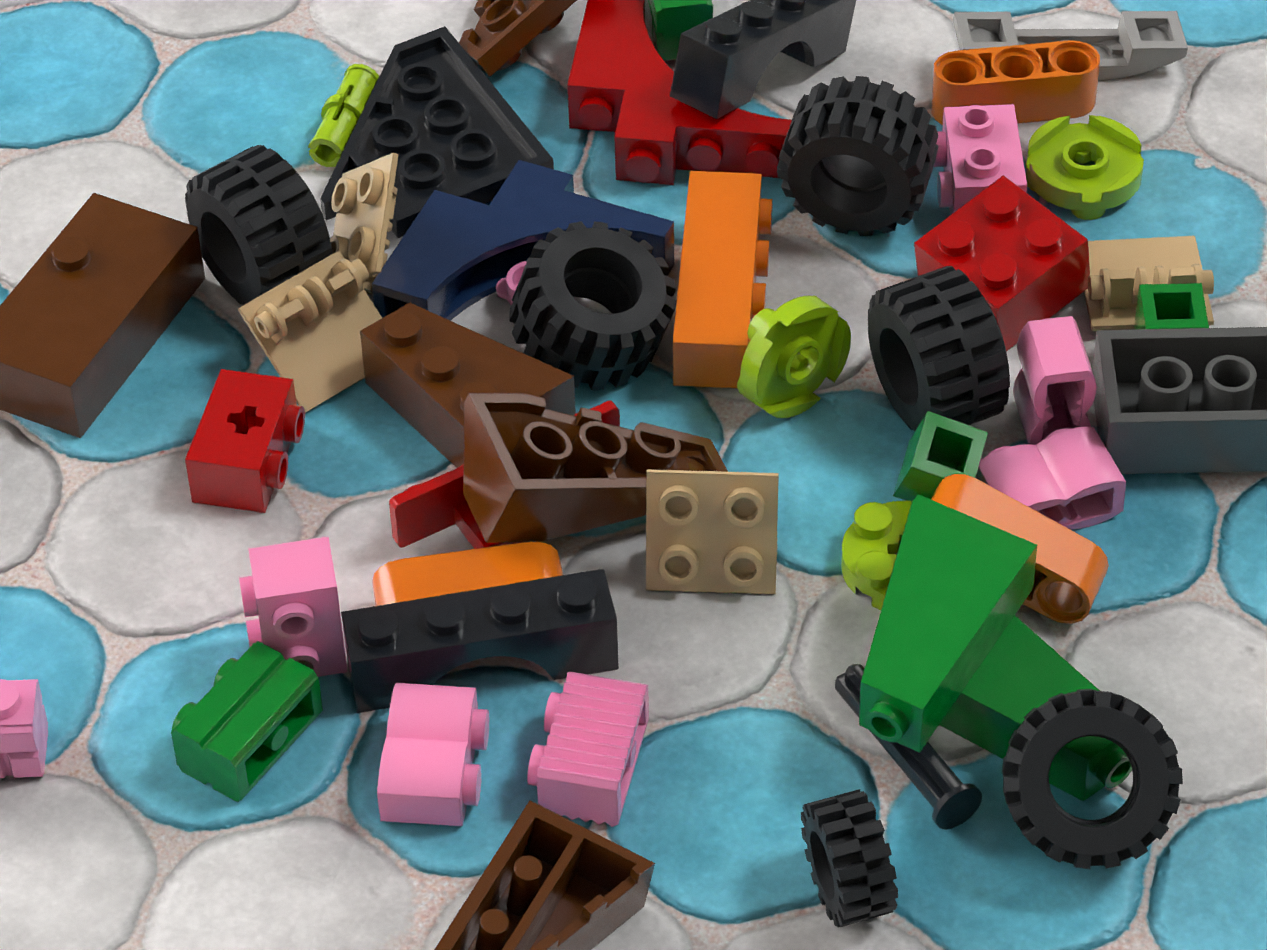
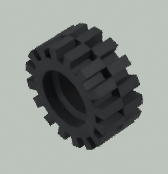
M858 789L804 804L802 807L803 812H801V821L804 827L801 828L802 838L808 848L804 850L807 861L811 862L813 872L810 874L814 885L817 884L819 888L818 897L822 906L826 905V914L829 919L834 921L836 927H843L893 913V910L897 908L895 899L898 898V888L893 882L894 879H897L895 867L890 864L889 856L892 853L889 843L885 844L883 838L884 827L881 820H876V809L872 801L868 802L867 794Z

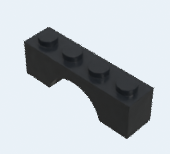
M749 0L681 33L670 97L716 119L751 101L761 76L779 52L814 68L846 52L856 0Z
M604 569L341 612L347 664L357 713L390 708L395 683L433 685L450 670L467 662L486 657L510 656L529 660L545 669L553 680L567 678V672L569 671L588 675L619 669L617 617Z

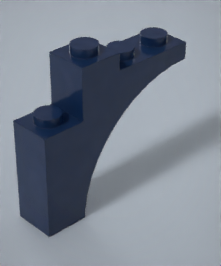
M518 160L490 205L434 190L382 267L381 273L372 282L374 306L382 318L404 305L412 303L451 321L466 308L484 297L495 293L498 281L505 278L508 271L514 265L527 261L533 247L539 240L545 241L548 232L557 227L566 232L569 223L580 221L583 222L586 228H592L594 221L608 223L609 230L618 232L620 227L631 231L632 235L630 238L638 243L645 240L654 247L651 253L654 258L663 257L669 266L666 276H668L675 265L674 221L575 194L572 174Z

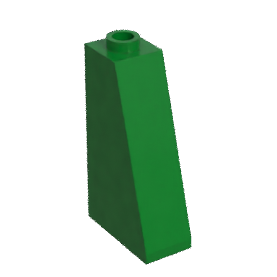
M919 494L911 503L861 680L860 726L871 730L872 733L882 740L897 742L919 753L921 752L1032 591L1037 544Z
M1014 615L939 725L1003 759L1006 756L1009 746L1008 742L1014 730L1019 728L1025 720L1024 717L1034 707L1038 708L1049 701V698L1060 693L1067 694L1080 689L1100 690ZM1095 736L1081 737L1067 743L1056 754L1050 767L1049 784L1081 801H1085L1105 786L1113 788L1122 783L1131 773L1132 767L1124 751L1112 741Z

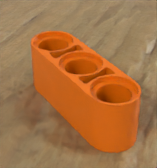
M1071 40L947 52L938 57L934 63L931 114L938 123L943 125L944 107L1014 104L1017 123L1049 121L1065 116H1070V118L1085 116L1093 110L1096 104L1100 55L1090 44Z
M953 474L945 477L939 483L931 500L1037 544L1034 584L1032 591L1023 602L1025 606L1060 623L1073 624L1082 621L1088 616L1109 567L1107 556L1098 545L974 477L965 474Z
M524 542L390 561L379 567L374 573L372 584L375 605L379 606L562 576L563 572L558 551L553 546L543 542Z

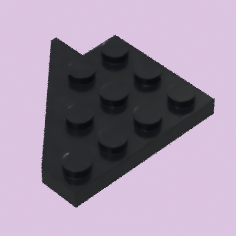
M444 26L394 46L320 198L322 215L326 221L336 217V212L332 209V195L343 173L391 153L399 154L394 187L398 191L393 219L389 220L393 224L392 232L397 238L405 235L434 190L486 204L493 200L518 160L554 169V162L542 144Z

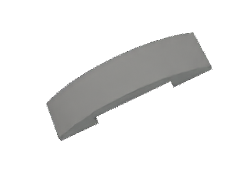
M1121 11L1118 29H1015L1010 12H954L953 24L960 50L1068 40L1088 43L1100 55L1098 81L1114 80L1149 72L1185 58L1188 51L1177 11Z

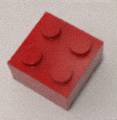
M1004 175L914 242L918 276L946 266H953L955 270H961L970 281H973L995 316L1004 340L1006 352L1018 343L1019 335L1028 321L1052 317L1088 289V277L1090 276L1088 239Z

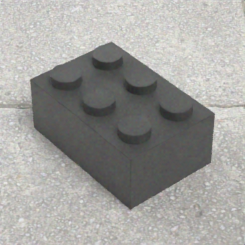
M1267 327L1097 330L1092 370L1097 386L1094 400L1097 431L1121 474L1267 471Z

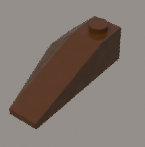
M469 393L464 401L463 495L486 543L546 541L645 516L647 469L728 472L713 442L709 438L640 422L635 426L634 430L603 423L601 422V412L582 407L577 416L545 409V398L525 393Z

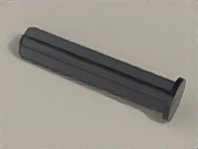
M852 664L848 666L845 673L837 676L835 690L859 717L861 680L865 668L860 664ZM872 733L934 808L932 819L940 829L955 828L966 822L977 811L982 801L981 791L974 784H963L929 742L926 743L919 753L897 742L882 740Z

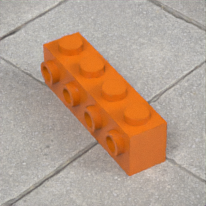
M690 171L673 333V386L737 388L743 356L750 342L747 334L749 324L757 313L766 308V283H756V276L768 277L770 243L769 240H759L760 234L771 235L773 199L761 198L762 174Z

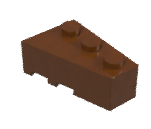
M412 303L404 305L360 331L365 383L456 468L464 464V401L469 393H525L545 398V409L570 415L576 414L573 375Z
M529 800L434 950H591L644 907L655 863Z

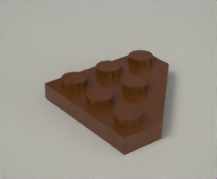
M478 0L474 11L480 19L475 30L471 28L463 32L459 44L480 70L490 77L496 71L504 70L515 63L521 55V49L538 34L546 33L556 27L562 20L564 11L577 0Z

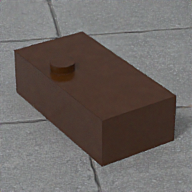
M93 193L0 305V410L81 438L205 280L198 227Z

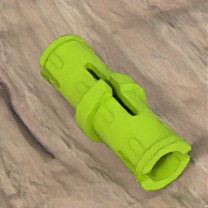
M364 64L350 65L344 73V78L336 94L330 96L325 101L321 111L322 122L308 145V148H310L309 155L318 164L325 167H336L378 81L379 75L371 67Z

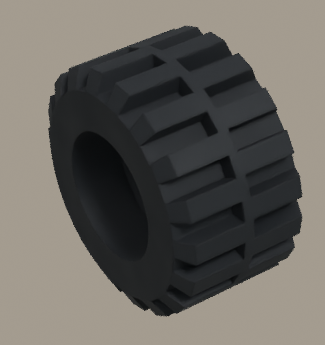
M844 76L832 78L829 86L821 82L812 87L809 95L804 94L793 115L777 166L778 178L783 179L781 188L785 196L795 198L793 206L801 214H811L813 216L812 221L822 227L828 224L836 227L835 232L848 234L849 230L857 231L860 236H873L874 230H879L886 234L895 231L897 223L906 225L912 220L914 212L919 211L922 205L939 147L936 144L938 139L936 126L929 124L931 116L925 107L914 106L916 98L906 91L901 94L894 91L893 84L883 80L880 85L871 83L869 77L856 76L855 81L850 82Z
M264 145L252 146L192 177L186 185L185 203L188 221L190 225L198 227L202 258L220 285L239 304H247L333 254L324 217L312 192L297 171L271 148L267 149Z
M582 221L569 223L566 232L557 227L548 232L545 241L539 240L533 247L531 255L527 260L509 311V322L515 324L512 335L516 344H526L524 354L573 375L575 388H578L580 382L588 383L591 390H604L608 381L616 388L628 383L631 375L638 378L646 370L648 363L652 362L671 321L677 301L673 298L676 291L674 278L666 276L669 266L663 257L654 258L651 255L654 247L645 240L639 243L630 238L632 232L620 227L618 232L609 230L608 223L594 221L592 228H586ZM573 297L593 300L603 305L612 314L592 311L581 305Z
M946 266L876 291L875 295H872L868 309V338L874 366L888 400L911 430L916 431L927 411L966 425L996 416L1004 411V405L1008 403L1010 387L1006 347L989 304L965 273L959 269L955 270L953 266Z
M1080 689L1067 694L1060 693L1049 698V701L1038 708L1034 707L1024 717L1025 720L1019 728L1014 730L1008 742V750L1006 756L1003 757L1002 765L1005 800L1014 822H1016L1022 834L1033 846L1035 845L1042 850L1046 856L1058 862L1064 861L1073 864L1076 868L1090 869L1091 866H1104L1106 869L1121 866L1120 862L1130 857L1137 859L1148 852L1147 847L1156 838L1161 840L1168 831L1167 823L1172 814H1177L1181 801L1178 798L1179 784H1183L1182 768L1179 767L1176 756L1178 751L1173 739L1168 736L1161 722L1142 706L1122 695L1093 689ZM1087 736L1105 738L1118 745L1128 757L1133 772L1132 789L1125 803L1113 814L1095 820L1081 819L1063 810L1055 801L1049 784L1050 767L1056 754L1067 743Z

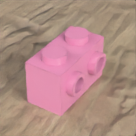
M1014 104L944 107L942 131H937L938 139L936 144L939 147L934 167H944V172H938L937 177L939 207H949L951 215L1003 175L1027 193V180Z
M329 537L249 548L252 576L239 578L245 617H259V619L246 621L249 647L259 641L282 653L284 659L292 658L313 669L318 677L348 672Z

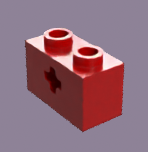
M226 369L220 370L185 458L193 503L261 513L266 512L274 488L282 489L285 484L288 472L287 453L291 443L300 442L304 431L305 409L296 403L293 379Z

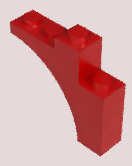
M587 0L567 84L569 128L615 132L616 180L674 185L677 169L706 172L762 174V177L778 178L777 166L780 161L779 155L792 120L751 113L739 108L716 119L670 97L674 71L656 51L648 35L645 24V0Z

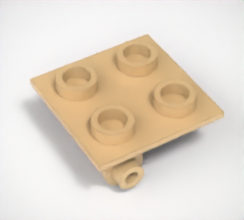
M391 153L343 173L332 195V209L336 212L334 232L330 238L332 253L340 251L343 257L350 262L357 258L364 263L369 272V280L363 283V288L367 294L373 295L372 282L381 273L382 267L387 261L388 254L384 253V251L389 249L390 241L386 237L387 232L392 231L393 224L389 220L393 219L398 191L394 187L399 155L396 153Z
M1195 236L1088 241L1090 276L1088 277V289L1084 291L1091 331L1134 329L1139 284L1202 283L1208 324L1214 325L1208 294H1213L1214 276L1212 270L1202 269Z
M340 251L333 253L238 308L239 313L279 376L294 380L296 402L298 406L304 407L305 413L365 378L360 331L382 319L363 288V283L369 280V272L366 266L357 258L350 262L343 257Z
M647 469L646 590L776 594L779 473Z

